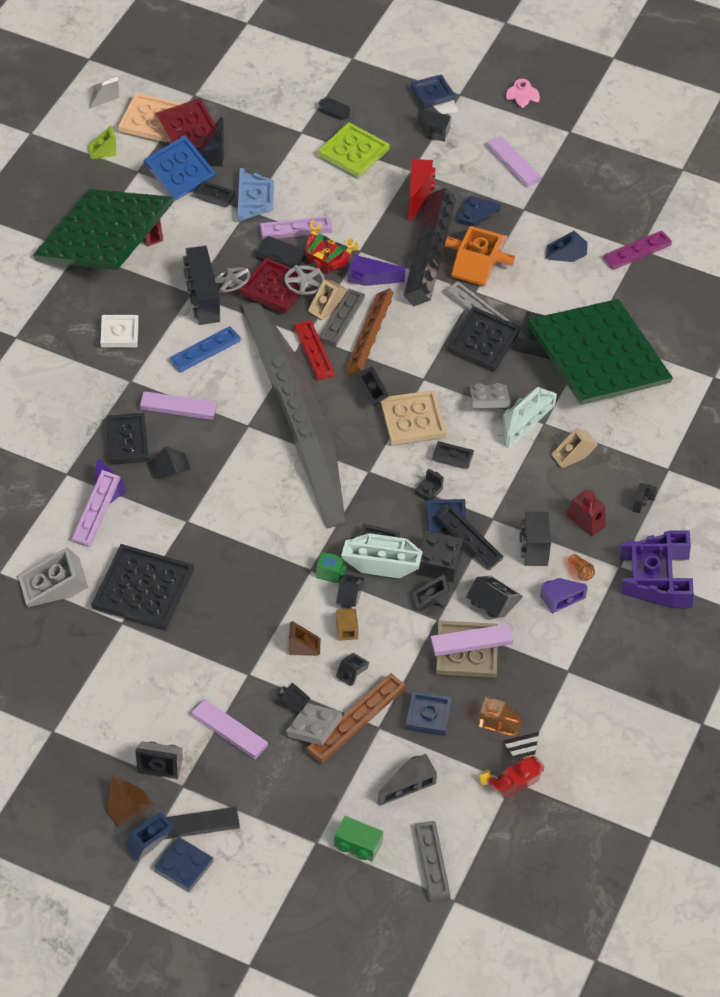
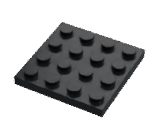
M120 544L91 603L92 609L166 630L194 571V564Z

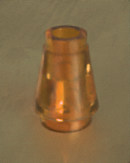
M577 554L571 555L568 559V563L579 579L588 581L594 576V565Z

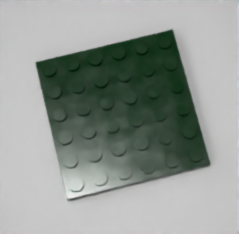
M89 189L33 254L35 261L118 270L174 203L172 196Z
M619 299L530 318L527 322V325L580 405L671 383L673 379Z

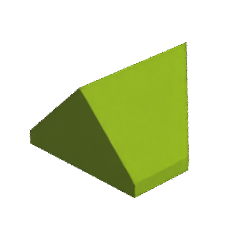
M110 125L88 145L91 159L117 156L113 126Z

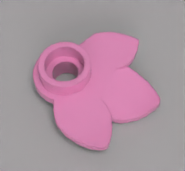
M518 79L514 86L507 90L506 98L507 100L515 99L517 104L523 109L530 100L538 103L540 95L537 89L531 87L528 80Z

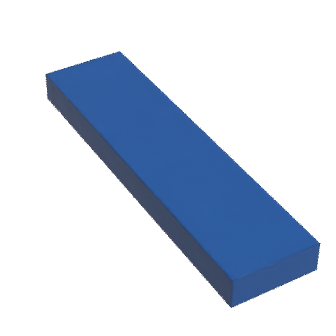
M229 326L170 357V363L181 373L241 341V337Z

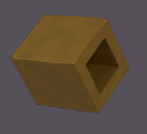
M356 608L336 610L338 641L358 639L359 627Z

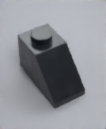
M418 109L417 123L428 138L445 142L451 128V116Z
M373 366L356 374L373 406L389 397L386 387Z
M346 574L340 580L336 603L341 604L343 608L352 609V607H356L365 578Z

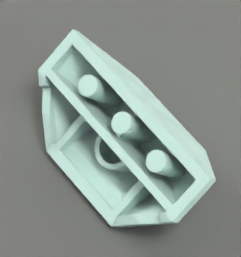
M537 387L523 398H519L511 409L509 408L505 411L503 415L505 445L508 449L555 407L556 393Z
M368 533L352 540H345L341 557L361 573L402 578L419 569L422 551L408 539Z

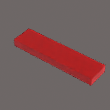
M312 321L294 324L295 332L316 380L335 377V372Z

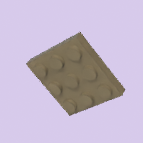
M438 620V635L498 626V624ZM498 647L437 656L436 675L496 678Z

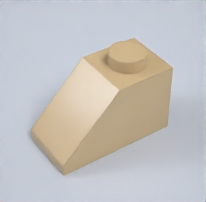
M324 279L308 312L324 320L338 307L347 289L334 281Z
M575 428L551 455L564 468L585 459L598 444L587 431Z

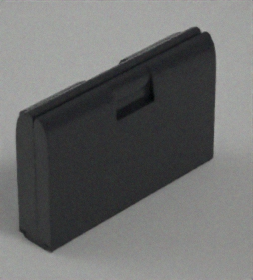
M267 236L256 251L255 258L262 261L265 258H269L294 268L295 265L300 266L306 255L304 249Z

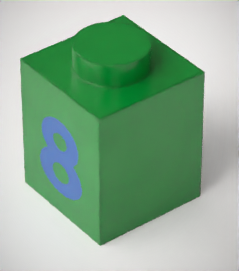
M322 552L316 567V578L339 584L341 576L344 577L347 566L344 565V559L338 555Z

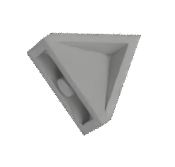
M117 77L93 85L94 90L89 109L119 98Z

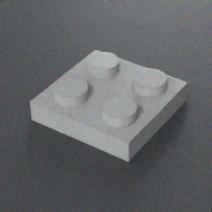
M501 383L470 385V397L473 408H510L507 385Z
M307 703L286 732L288 737L323 746L343 716L341 711Z

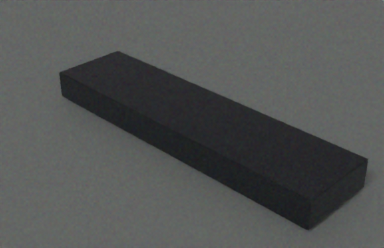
M451 505L436 516V520L450 534L464 539L463 546L489 571L503 560L504 556Z
M237 807L166 817L174 826V829L163 840L239 829L240 823Z

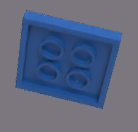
M186 136L147 157L143 162L168 194L172 196L174 201L200 187L203 181L208 182L216 177L215 171Z

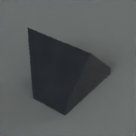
M167 446L149 462L154 479L168 475H177L190 470L185 453Z

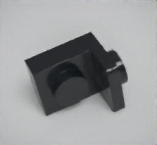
M428 469L426 471V478L418 485L414 494L425 501L433 500L443 489L444 477L440 473Z
M639 483L632 512L640 513L641 506L645 507L647 500L655 501L658 488L650 484Z
M353 652L341 660L336 677L352 686L355 684L357 675L368 669L370 662Z
M292 682L287 687L283 685L276 693L278 698L275 700V703L278 705L280 702H283L295 714H299L310 700V697Z

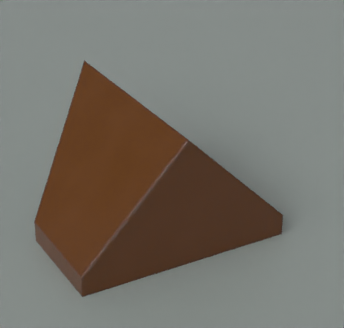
M294 621L290 622L289 655H320L321 638Z
M112 774L107 813L116 825L120 827L153 807L154 804L141 788Z

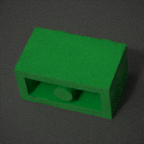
M344 816L334 835V847H337L342 852L352 853L359 859L373 862L383 842L382 830Z

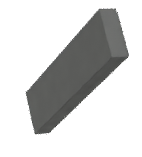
M352 289L347 290L319 337L322 343L333 347L338 345L364 301V293Z
M436 821L415 823L414 828L429 901L450 899L451 895Z

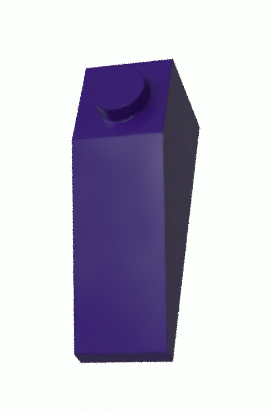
M358 255L354 256L348 269V282L370 286L405 282V267Z

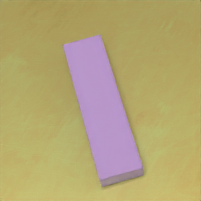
M502 136L488 141V148L526 187L541 181V176Z
M329 216L260 223L262 240H265L267 236L279 239L309 235L312 232L310 227L312 220L315 221L313 228L318 227L319 222L322 225L321 231L316 234L332 233Z
M145 391L140 403V410L210 420L214 419L217 402Z
M104 470L101 471L72 536V541L91 547L121 479L120 476Z
M509 624L434 635L430 639L435 656L513 644Z
M206 699L192 711V717L254 760L268 747L267 741Z

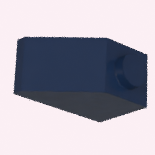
M572 231L547 245L546 258L555 261L575 262L587 255L588 242L576 231Z
M159 812L131 832L124 846L139 861L154 850L174 829V826Z

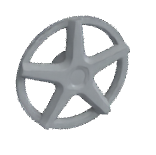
M295 265L294 268L286 273L285 284L291 291L297 294L310 295L318 292L322 284L312 278L318 274L323 282L325 277L319 268ZM301 269L311 270L313 272L305 274ZM297 272L298 277L288 278L291 273ZM297 282L300 286L299 291L293 289L289 283ZM311 285L318 287L314 291L305 292V289Z
M228 267L226 271L215 277L216 283L224 282L221 288L218 289V292L225 293L239 289L250 279V272L248 268L231 269ZM247 274L245 281L238 279L241 275Z

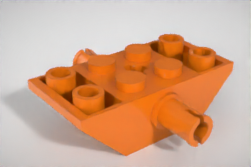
M475 226L469 227L463 240L448 236L445 247L458 250L451 277L485 286L497 262L513 266L516 256L501 252L508 236Z

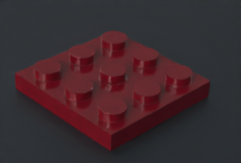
M201 98L156 112L154 115L169 144L186 136L197 151L203 147L204 139L215 125Z
M265 258L250 275L248 282L239 288L240 295L285 314L302 295L291 291L285 284V275L292 268L269 258ZM294 271L288 278L298 277L297 272ZM297 282L289 283L293 289L299 291L300 286Z

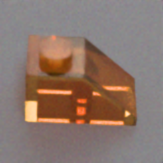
M485 696L479 714L478 726L518 737L523 718L506 702Z

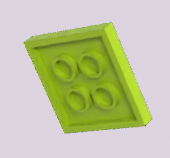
M348 122L318 150V156L360 178L390 149V144Z

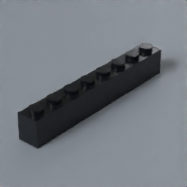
M447 188L431 193L428 197L403 295L413 306L428 302L432 298L456 201L454 195Z

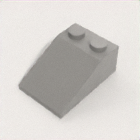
M68 547L18 575L28 607L69 598L88 588L80 558Z

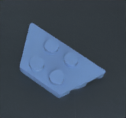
M240 168L238 221L272 211L274 180L262 177L256 173L253 175L245 172V169Z

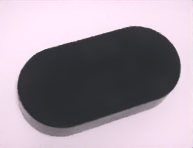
M323 98L319 101V111L339 120L347 119L350 116V108L346 104L331 98Z

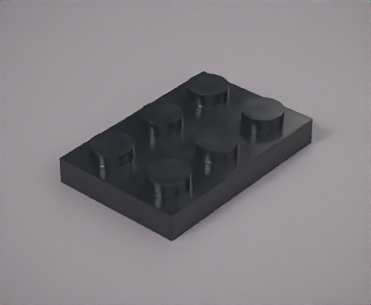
M145 413L107 416L111 464L149 461Z

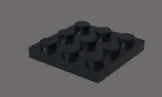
M472 306L447 345V350L495 372L516 340L521 327Z

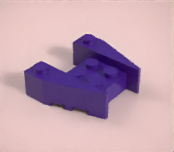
M670 530L664 532L663 535L656 537L651 535L647 539L638 542L633 540L622 543L620 560H631L632 578H622L621 593L672 608H692L694 597L693 578H673L672 560H689L690 530Z

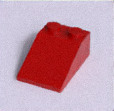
M412 159L408 221L414 219L428 201L431 190L435 189V180H432V178H435L436 167H432L433 160Z

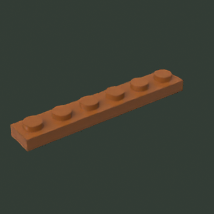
M390 288L377 293L344 370L349 376L360 373L365 367L366 359L370 355L371 347L376 341V335L381 329V323L392 302L394 292Z
M390 673L343 715V718L323 746L312 743L307 747V753L323 764L402 693L406 685Z

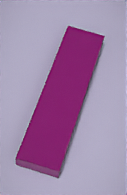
M661 230L604 254L603 259L612 270H615L671 246L672 241Z

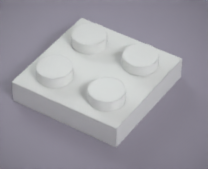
M102 315L101 347H138V315Z

